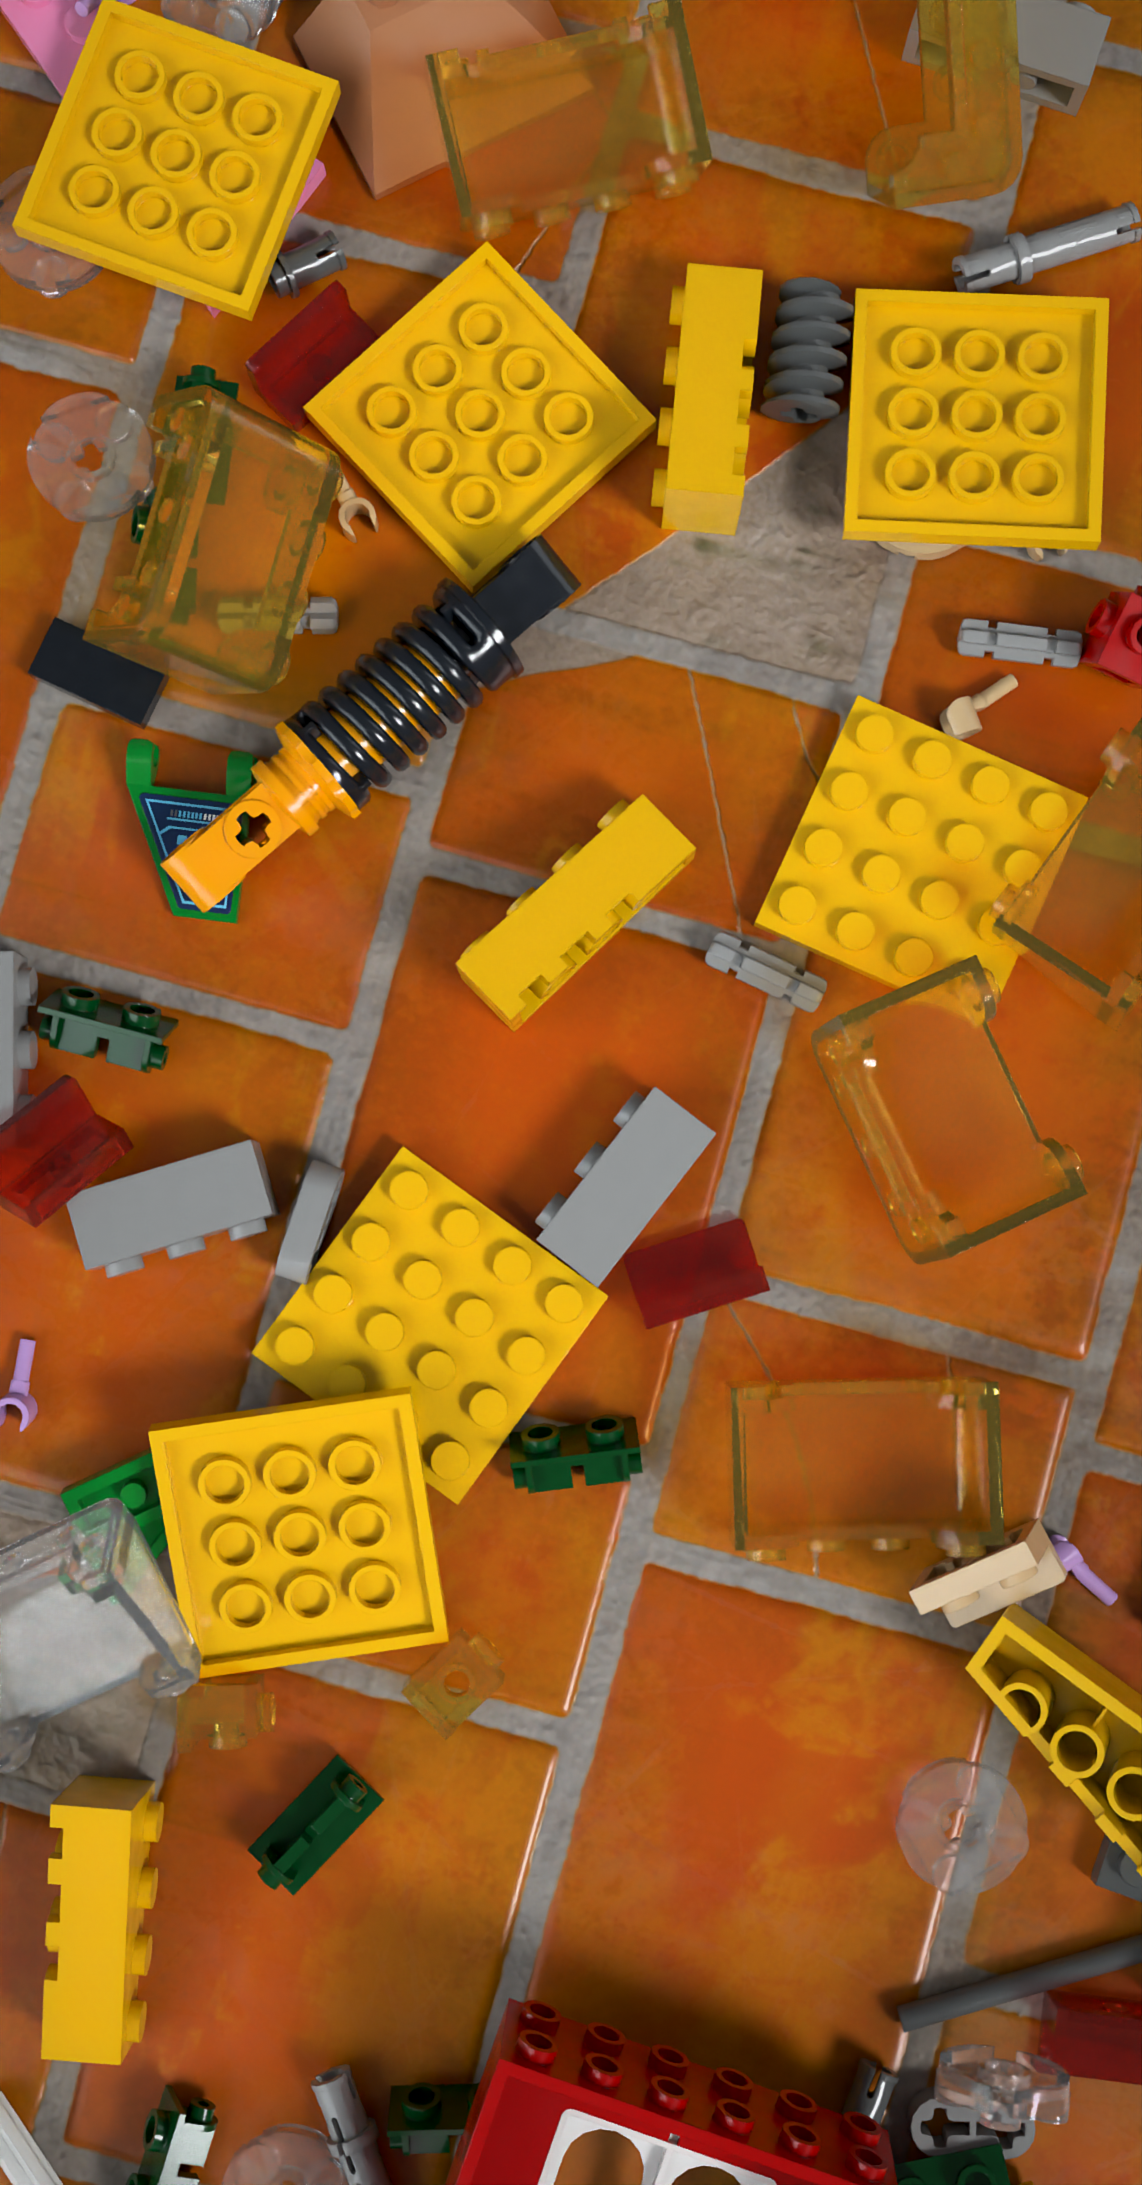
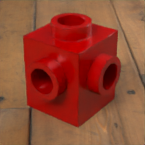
M1137 585L1134 593L1111 591L1108 599L1103 598L1097 603L1086 624L1085 631L1090 635L1083 647L1079 662L1131 688L1142 689V586Z

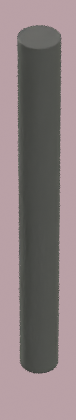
M1142 1934L898 2005L896 2009L902 2029L906 2033L1142 1963Z

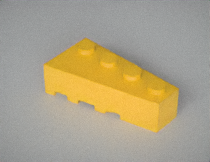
M688 263L685 286L673 285L669 324L680 325L681 333L679 347L667 346L663 385L675 386L673 408L661 407L657 439V446L669 447L667 469H654L651 500L652 507L663 508L661 529L732 536L736 534L744 497V468L750 425H746L747 419H749L753 392L754 366H752V361L755 357L763 270Z
M644 794L638 797L631 805L624 799L614 805L597 824V827L601 830L598 835L584 847L579 843L572 846L552 867L551 870L554 874L537 890L531 887L524 892L507 910L506 914L508 916L490 932L485 931L475 939L455 963L461 979L513 1032L526 1022L694 859L696 847Z
M1016 1603L1011 1604L1002 1614L965 1669L1023 1737L1027 1736L1050 1763L1048 1767L1065 1787L1070 1786L1095 1816L1094 1821L1113 1843L1116 1841L1137 1865L1136 1871L1142 1876V1695Z
M78 1775L50 1804V1827L63 1829L59 1833L55 1852H51L48 1858V1884L61 1885V1896L54 1898L49 1917L46 1921L45 1946H47L49 1952H58V1964L50 1963L44 1978L41 2059L121 2065L133 2042L141 2043L147 2004L146 2001L137 2000L139 1975H147L152 1954V1935L142 1934L144 1909L153 1908L158 1885V1869L148 1867L150 1842H159L164 1816L163 1802L154 1801L156 1781Z

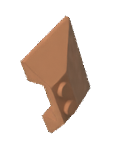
M322 0L293 35L294 43L308 70L339 81L341 95L332 117L375 201L594 95L595 90L549 0Z

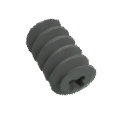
M799 277L787 280L780 286L778 298L782 304L776 310L775 323L778 328L773 332L771 347L774 353L768 359L767 371L770 377L764 383L763 395L766 401L761 404L760 412L768 418L786 423L809 424L819 420L833 419L839 415L840 406L835 401L824 396L842 393L844 381L840 377L828 372L840 371L847 366L848 357L833 348H840L850 344L852 333L847 328L838 324H846L853 321L855 308L852 304L840 299L841 290L829 281L816 277Z

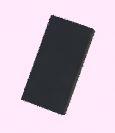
M57 617L54 618L28 670V674L32 678L145 730L171 676L167 668Z

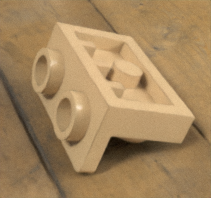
M1039 1518L924 1568L909 1590V1594L920 1615L941 1607L950 1625L957 1628L1063 1583L1067 1577V1571Z

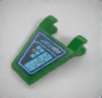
M131 739L128 743L126 754V784L173 916L238 924L243 880L220 902L203 913L160 866V863L182 842L201 827L205 828L257 782L250 768L258 762V759L253 754L243 751H232L228 755L226 795L154 786L160 760L159 746L149 740ZM246 812L240 814L236 819L242 828L235 836L240 843L248 838L251 816Z

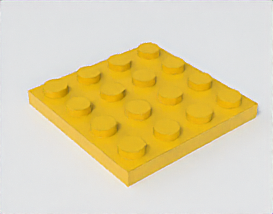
M102 0L12 226L19 237L252 321L341 95L339 81L116 0Z
M488 241L303 406L306 417L472 593H475L498 573L497 569L531 539L542 533L653 432L657 425V419Z
M856 288L852 328L842 540L1096 551L1101 543L1109 298Z
M857 695L753 926L983 1029L987 1027L1089 797Z
M402 1146L311 1270L307 1285H300L251 1353L314 1400L411 1386L425 1480L429 1485L458 1505L609 1296Z
M411 1386L151 1424L148 1435L192 1680L449 1642V1627Z

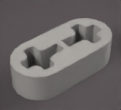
M317 1160L312 1161L304 1178L278 1256L275 1269L276 1276L307 1285L309 1273L317 1263L340 1194L345 1174L344 1169Z
M933 2086L924 2088L913 2096L908 2104L906 2114L908 2128L914 2142L928 2156H937L1001 2143L1005 2160L1017 2158L1029 2149L1034 2141L1036 2131L1034 2118L1022 2097L1013 2090L1002 2087ZM944 2108L948 2120L964 2123L943 2124L942 2135L933 2136L928 2125L922 2123V2121L932 2120L934 2109ZM1009 2109L1014 2121L1019 2122V2124L1009 2125L1007 2136L997 2137L992 2125L976 2123L998 2121L1000 2110Z

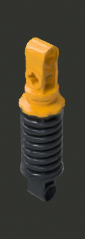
M541 533L514 553L497 569L498 573L472 595H469L455 582L445 577L437 584V589L433 594L434 608L425 604L415 607L411 616L413 624L398 622L392 629V639L380 638L375 642L373 648L374 655L361 654L356 659L355 671L343 670L338 674L337 687H323L318 695L319 702L307 701L293 716L284 722L280 720L274 726L283 747L278 751V754H274L269 758L270 761L263 763L259 760L250 768L257 782L205 828L201 827L182 842L160 863V866L203 913L226 897L241 883L250 870L273 852L297 829L308 836L313 835L319 829L318 821L326 817L327 813L335 808L353 819L360 815V809L370 802L371 799L368 787L374 783L377 787L384 788L391 783L392 776L383 762L387 760L399 772L409 768L411 760L401 747L405 744L417 756L425 754L428 751L429 743L419 731L423 728L432 739H442L447 733V727L438 714L442 713L452 724H459L464 720L465 710L457 699L460 698L470 708L480 706L484 698L483 693L476 685L479 681L489 691H497L510 678H517L524 672V667L511 643L532 624L557 608L581 585L580 581ZM246 812L253 818L261 813L265 815L267 820L262 824L261 829L266 836L261 842L256 843L251 838H246L240 843L235 836L242 829L236 820L240 814Z

